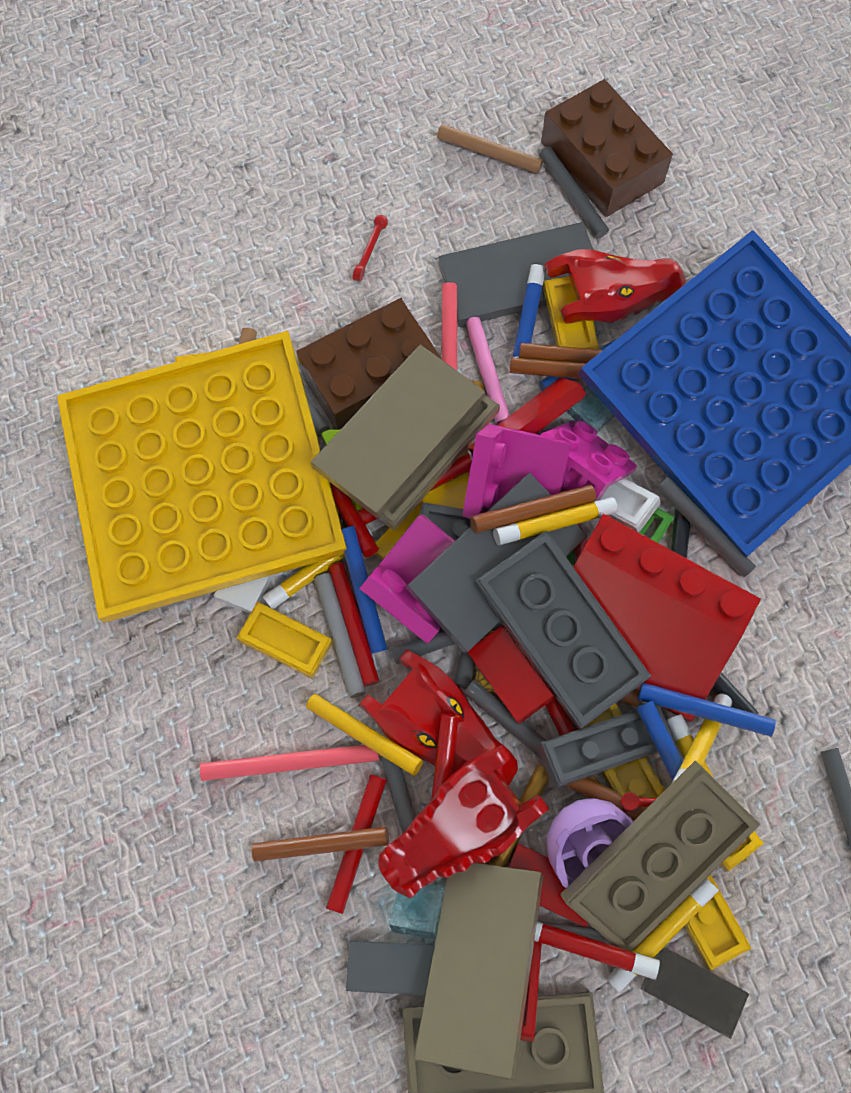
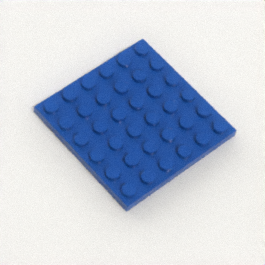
M754 230L749 232L591 359L577 373L662 471L709 517L745 558L851 465V336Z

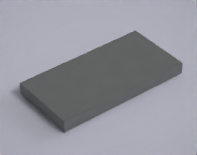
M580 222L439 256L438 264L444 282L457 284L458 326H466V321L471 317H479L482 322L522 312L531 265L538 264L544 266L547 261L554 257L577 249L594 250L584 223ZM545 272L544 281H545V280H550V279H556V278H550V277L547 275V272ZM566 273L556 278L566 277L569 275L568 273ZM543 287L538 308L547 306Z
M528 473L487 512L550 496V494L531 473ZM577 524L548 532L565 557L587 537ZM470 527L405 588L456 645L466 653L500 621L473 582L541 534L498 546L494 540L493 529L475 534L472 527Z
M547 531L473 582L577 729H582L651 677Z

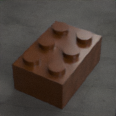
M606 79L599 81L545 112L541 143L545 148L551 147L577 185L605 217L610 216L665 182L673 153Z
M402 298L296 351L301 375L335 430L342 429L420 344L442 359Z

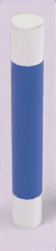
M533 264L530 268L512 356L515 358H519L520 343H531L546 272L545 267L542 265ZM509 373L508 377L513 380L522 381L525 374Z

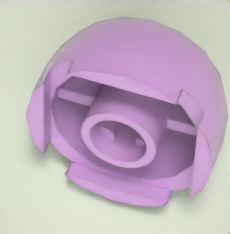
M592 798L577 800L564 807L553 819L547 834V856L556 876L565 888L633 823V820L613 803Z

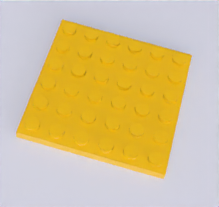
M289 331L57 395L98 619L103 623L344 555L347 547L341 530L342 526L330 482L311 466V461L319 454L321 448Z

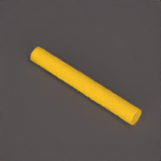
M313 694L307 701L306 709L409 774L415 776L423 765L422 759L321 696Z

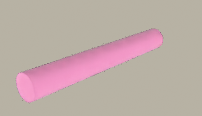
M471 317L466 321V327L487 396L500 405L499 412L494 417L495 423L498 425L510 415L479 317Z

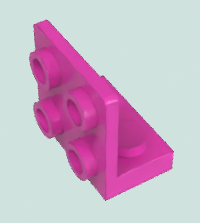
M573 420L540 434L541 436L568 441L571 445L561 492L592 485L596 492L595 501L601 500L609 486L633 474L637 468V465L629 459L630 456L624 449L617 445L608 444L597 436V431L593 426L584 421Z
M488 424L476 434L462 517L471 518L472 516L486 513L488 509L528 473H531L550 495L561 493L571 446L570 443L564 440Z
M421 514L359 589L428 644L441 627L405 587L455 540Z

